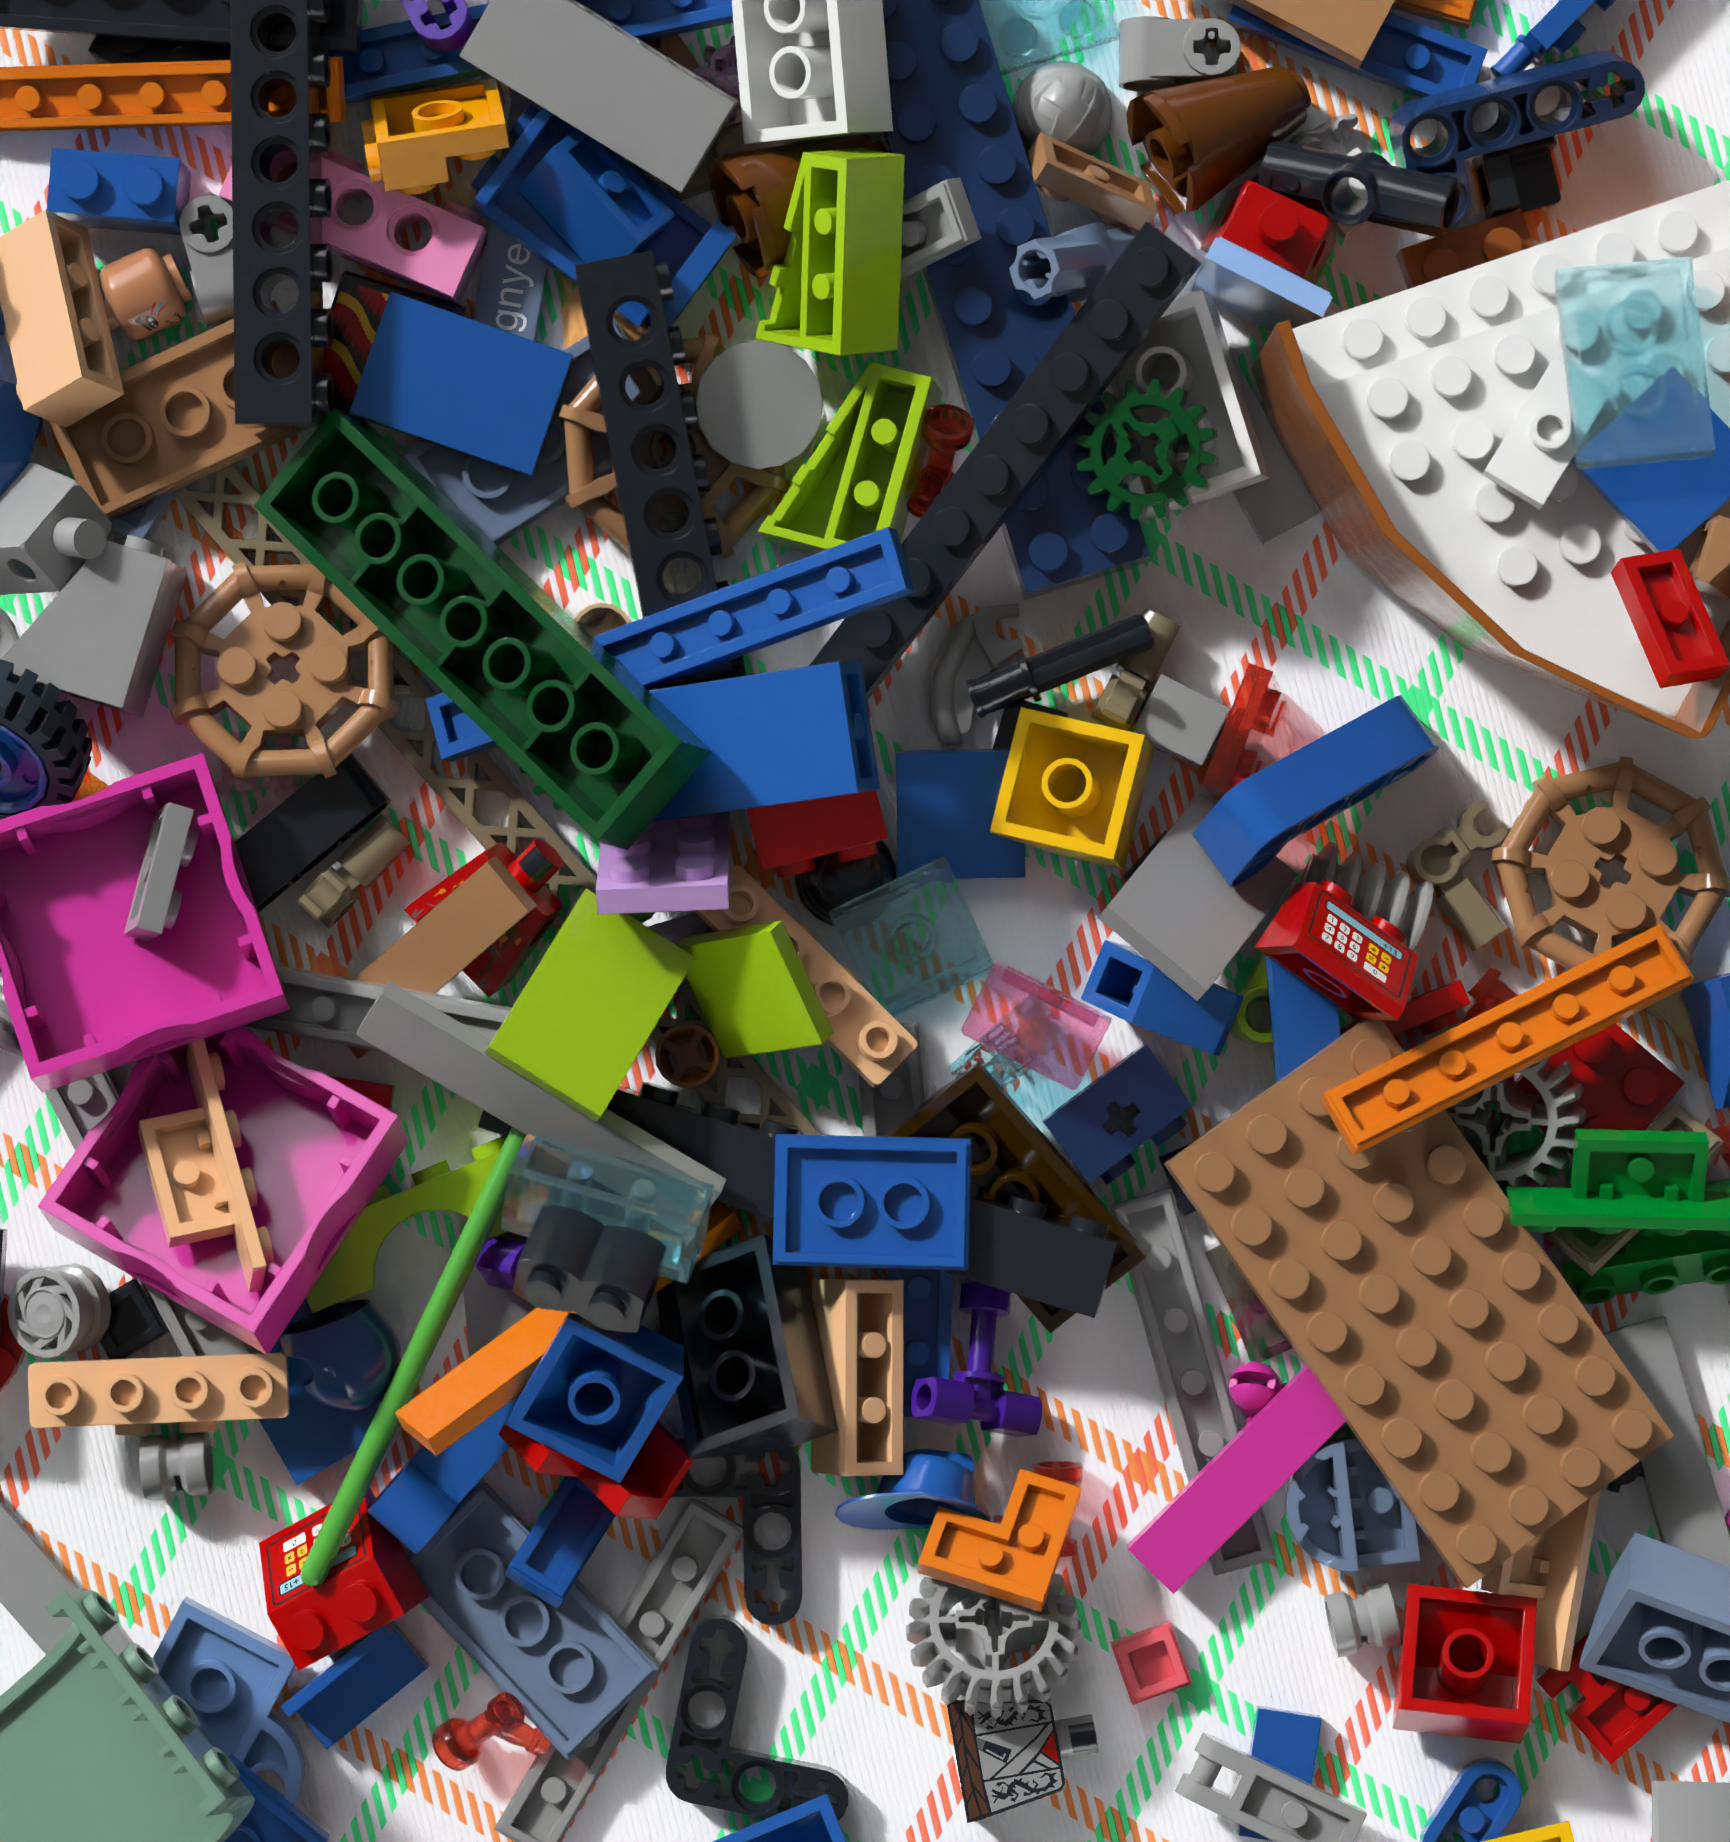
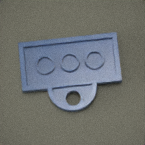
M186 1596L153 1656L159 1668L158 1674L172 1692L191 1707L199 1720V1727L215 1747L221 1749L228 1757L230 1754H233L254 1773L261 1770H270L277 1773L285 1784L284 1797L294 1805L304 1784V1755L301 1745L291 1728L278 1716L271 1713L295 1667L293 1660L286 1648Z

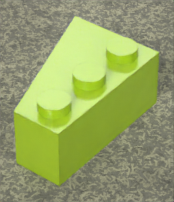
M862 148L803 152L784 228L792 232L784 264L773 266L769 284L777 288L770 318L768 320H759L755 339L839 356L898 350L905 155Z
M870 362L825 429L827 431L826 435L806 465H801L791 480L793 482L792 486L772 516H767L758 532L771 544L810 554L819 553L886 527L897 530L901 542L943 391L934 379L929 376Z

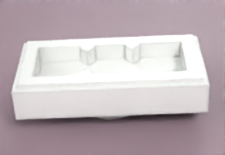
M1554 357L1482 475L1540 510L1612 391Z

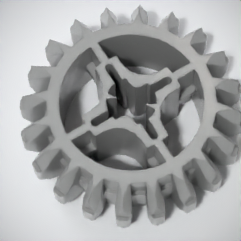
M1550 1057L1518 1072L1534 1084L1544 1101H1541L1540 1095L1529 1094L1521 1090L1514 1081V1075L1445 1109L1450 1118L1455 1120V1125L1471 1128L1478 1134L1482 1142V1149L1468 1140L1467 1142L1501 1190L1504 1180H1507L1509 1185L1513 1187H1528V1176L1535 1183L1543 1186L1548 1183L1551 1177L1549 1166L1560 1170L1567 1166L1570 1157L1565 1149L1574 1148L1575 1128L1572 1126L1582 1124L1586 1118V1110L1584 1108L1571 1104L1582 1096L1584 1091L1582 1084L1575 1082L1562 1083L1573 1069L1571 1061H1560L1552 1065L1549 1062ZM1496 1090L1501 1112L1508 1114L1500 1130L1499 1119H1496L1495 1109L1488 1107ZM1533 1125L1548 1126L1547 1134L1536 1145L1521 1152L1507 1154V1145L1513 1132L1531 1131Z
M1060 1573L1054 1574L1042 1612L1034 1610L1037 1615H1033L1032 1609L1017 1608L1007 1601L982 1594V1598L977 1605L966 1610H956L955 1616L946 1617V1615L958 1602L979 1592L924 1576L919 1584V1592L923 1598H913L909 1604V1616L915 1621L906 1625V1640L915 1644L910 1650L912 1665L914 1667H926L922 1673V1682L926 1688L944 1683L941 1690V1700L945 1705L954 1702L960 1695L964 1696L965 1712L969 1716L978 1710L979 1702L990 1703V1714L997 1719L1002 1715L1003 1702L1011 1701L1014 1709L1022 1715L1028 1709V1693L1045 1703L1051 1694L1049 1682L1063 1685L1066 1682L1068 1669L1064 1663H1073L1077 1660L1079 1647L1072 1640L1079 1637L1081 1631V1622L1077 1618L1070 1617L1076 1611L1075 1598L1073 1595H1060L1064 1586V1580ZM989 1610H994L995 1625H998L1001 1635L998 1636L997 1652L992 1650V1638L988 1636L986 1627L989 1625ZM1031 1645H1042L1029 1660L1017 1667L1005 1670V1662L1011 1655L1021 1651H1030ZM948 1647H954L956 1653H969L977 1657L982 1663L983 1669L975 1668L963 1662Z

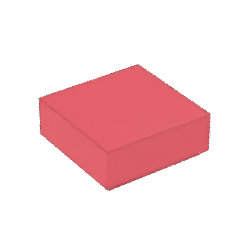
M1170 1620L1110 1642L1132 1705L1193 1684Z

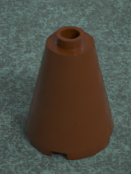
M1282 66L1147 91L1129 101L1126 114L1128 134L1132 146L1141 142L1144 144L1150 161L1140 165V168L1156 196L1172 212L1178 214L1186 210L1187 214L1201 208L1263 158L1266 154L1267 146L1273 140L1284 141L1306 122L1307 108L1311 105V97L1307 85L1301 76L1297 73L1291 74Z
M861 134L729 153L713 160L716 165L709 167L708 175L716 211L720 222L727 227L733 225L737 235L743 241V243L732 248L748 272L760 279L772 274L774 265L784 264L792 233L784 228L803 152L858 148L888 152L883 143L879 140L873 142L868 135Z

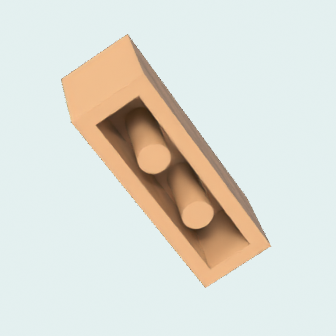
M45 209L0 236V302L5 321L4 335L11 349L17 377L16 391L23 405V410L61 426L68 427L124 395L88 229Z
M812 1279V1303L838 1431L811 1440V1472L838 1476L903 1475L904 1280Z

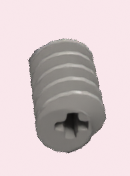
M1328 842L1317 855L1314 853L1311 855L1299 883L1317 882L1320 884L1322 879L1335 883L1354 897L1355 902L1351 907L1371 921L1374 916H1378L1399 928L1406 935L1407 947L1414 952L1432 909L1434 892L1432 883L1423 881L1409 894V874L1400 871L1388 884H1385L1386 865L1379 861L1375 862L1363 875L1362 854L1358 852H1352L1339 865L1338 844L1334 842Z

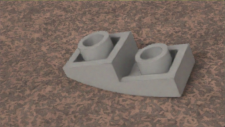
M1651 1781L1652 1842H1730V1783Z

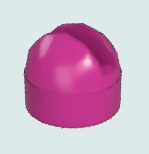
M1257 1361L1242 1363L1232 1372L1229 1382L1230 1396L1233 1402L1244 1414L1250 1417H1254L1284 1387L1282 1380L1270 1366ZM1249 1380H1268L1267 1386L1247 1382Z

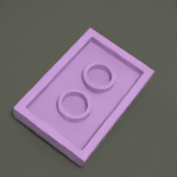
M730 811L651 822L628 850L600 843L596 882L597 914L729 909Z

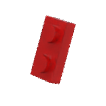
M1680 548L1620 558L1610 573L1659 687L1666 688L1720 678L1730 663Z
M1452 981L1408 999L1405 1010L1398 1021H1382L1400 1045L1396 1034L1420 1025L1424 1035L1451 1026L1460 1021L1455 1010L1471 1003L1462 981ZM1356 1020L1340 1027V1034L1343 1035L1362 1020Z

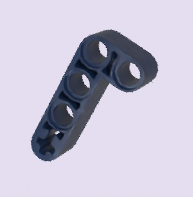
M1596 51L1411 100L1396 110L1389 124V136L1395 165L1401 168L1457 180V188L1460 191L1457 213L1451 224V227L1458 225L1467 216L1471 206V192L1464 162L1465 159L1623 118L1633 113L1641 104L1645 94V81L1641 72L1624 58L1609 51ZM1612 72L1620 77V81L1610 85L1611 95L1606 97L1596 89L1608 84V73ZM1575 81L1587 90L1579 91ZM1549 86H1558L1560 100L1557 107L1546 115H1537L1535 112L1537 95ZM1495 102L1498 106V117L1495 124L1485 131L1475 132L1473 129L1475 112L1480 106ZM1425 119H1434L1437 123L1435 138L1427 146L1413 148L1410 143V135L1413 128Z

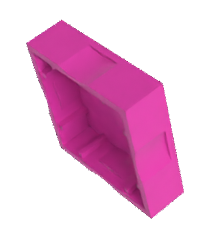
M203 753L116 781L96 794L78 801L53 806H40L0 820V967L2 971L3 994L30 1079L42 1093L290 1010L212 772ZM171 802L194 809L189 828L198 830V838L189 865L187 867L179 866L173 890L182 892V899L176 921L171 929L163 927L161 935L147 942L126 936L124 931L155 812Z
M239 1026L206 1037L204 1041L208 1054L217 1052L222 1063L225 1090L218 1092L223 1110L233 1109L238 1120L241 1147L234 1150L239 1168H250L254 1178L257 1206L250 1208L256 1228L265 1226L272 1243L274 1263L271 1262L269 1266H266L262 1290L249 1293L233 1234L171 1248L168 1246L138 1134V1125L140 1120L198 1109L185 1062L188 1044L138 1060L135 1063L117 1102L107 1115L89 1130L37 1207L57 1233L268 1355L408 1144L409 1139L399 1116L322 1072L314 1071L286 1060L267 1046L259 1036Z

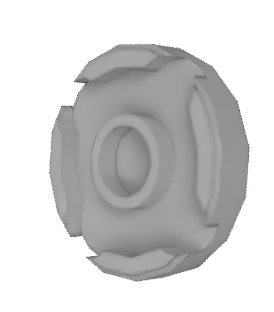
M763 340L736 344L713 358L699 378L694 402L698 429L710 449L731 464L752 469L781 466L804 452L818 432L823 410L819 381L806 360L784 345Z

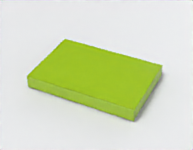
M586 888L484 1053L594 1122H597L696 957L626 913L597 914L596 894Z

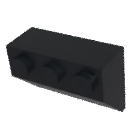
M762 1234L704 1256L658 1291L666 1337L684 1347V1377L676 1391L690 1458L703 1459L781 1451L838 1431L805 1266L773 1265V1237Z

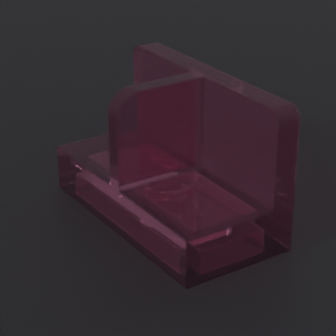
M997 960L961 1030L965 1036L1074 1090L1078 1088L1113 1018Z

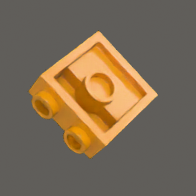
M496 78L372 96L370 100L373 119L361 121L370 182L383 181L385 192L399 190L403 194H420L430 191L438 183L449 182L446 157L458 156L463 160H480L492 156L497 149L509 148Z

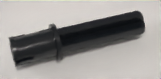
M1136 614L1029 658H1026L1024 653L1017 655L1019 662L974 680H967L966 686L977 714L982 719L990 713L1033 697L1035 702L1042 700L1040 693L1148 651L1155 645L1154 637L1143 614Z

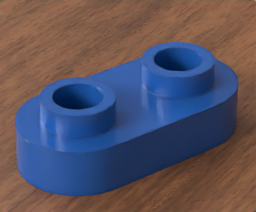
M1478 1758L1466 1764L1424 1825L1419 1842H1441L1443 1836L1451 1832L1460 1834L1463 1842H1482L1499 1838L1521 1803L1522 1789L1516 1774L1504 1762L1494 1758ZM1483 1779H1493L1498 1785L1496 1795L1486 1801L1478 1799L1475 1794L1477 1784Z

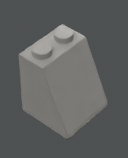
M127 535L124 545L107 541L103 552L98 557L89 559L1 659L14 663L13 674L22 676L26 668L38 674L39 676L35 684L39 687H44L50 682L61 690L60 693L143 718L187 572L172 562L174 553L165 550V546L132 535Z

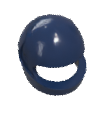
M369 1299L333 1305L298 1318L286 1326L278 1339L279 1350L283 1355L304 1359L310 1365L313 1376L302 1384L307 1393L317 1403L331 1410L342 1412L364 1410L380 1402L402 1358L401 1344L392 1325Z

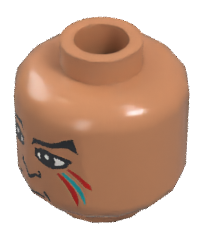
M143 247L105 265L99 273V281L103 290L102 297L110 331L121 326L128 338L139 342L171 328L185 319V302L192 300L193 297L171 253L161 256L154 248Z

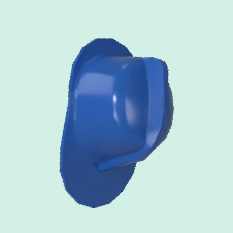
M930 1448L914 1449L904 1453L903 1475H883L875 1494L847 1500L837 1506L835 1516L840 1522L853 1527L871 1530L931 1528L938 1506L988 1522L991 1520V1517L985 1510L975 1505V1465L973 1458L963 1453Z

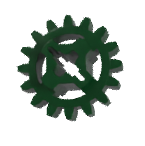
M1152 379L1147 394H1142L1137 383L1132 380L1125 382L1126 398L1119 400L1107 391L1101 396L1107 408L1106 412L1100 415L1087 411L1084 415L1085 419L1095 427L1093 434L1077 436L1076 443L1090 449L1091 457L1077 464L1078 471L1095 472L1097 476L1087 489L1089 493L1093 496H1098L1109 491L1111 495L1106 509L1113 513H1118L1127 502L1130 503L1131 519L1143 521L1147 508L1150 506L1153 507L1159 519H1169V503L1174 500L1183 508H1191L1193 502L1187 492L1193 485L1208 490L1211 485L1200 474L1202 465H1216L1219 461V457L1204 451V443L1218 437L1217 430L1213 428H1199L1197 424L1208 412L1206 408L1198 404L1186 410L1184 405L1187 401L1188 392L1180 387H1177L1168 398L1164 397V383L1158 379ZM1144 407H1157L1169 411L1172 415L1168 418L1164 417L1155 424L1144 422L1134 410ZM1114 428L1118 434L1116 455L1107 461L1106 445L1110 432ZM1132 429L1150 440L1160 439L1161 443L1156 446L1154 452L1158 458L1156 462L1161 469L1143 460L1135 461L1134 458L1140 453L1141 449L1137 443L1138 438ZM1188 440V461L1184 471L1181 473L1176 466L1178 449L1182 443ZM1137 477L1150 478L1161 491L1151 494H1138L1127 490L1123 485L1131 483Z

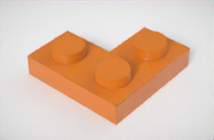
M1020 1469L1000 1525L938 1506L918 1562V1573L1042 1612L1081 1499L1082 1488Z

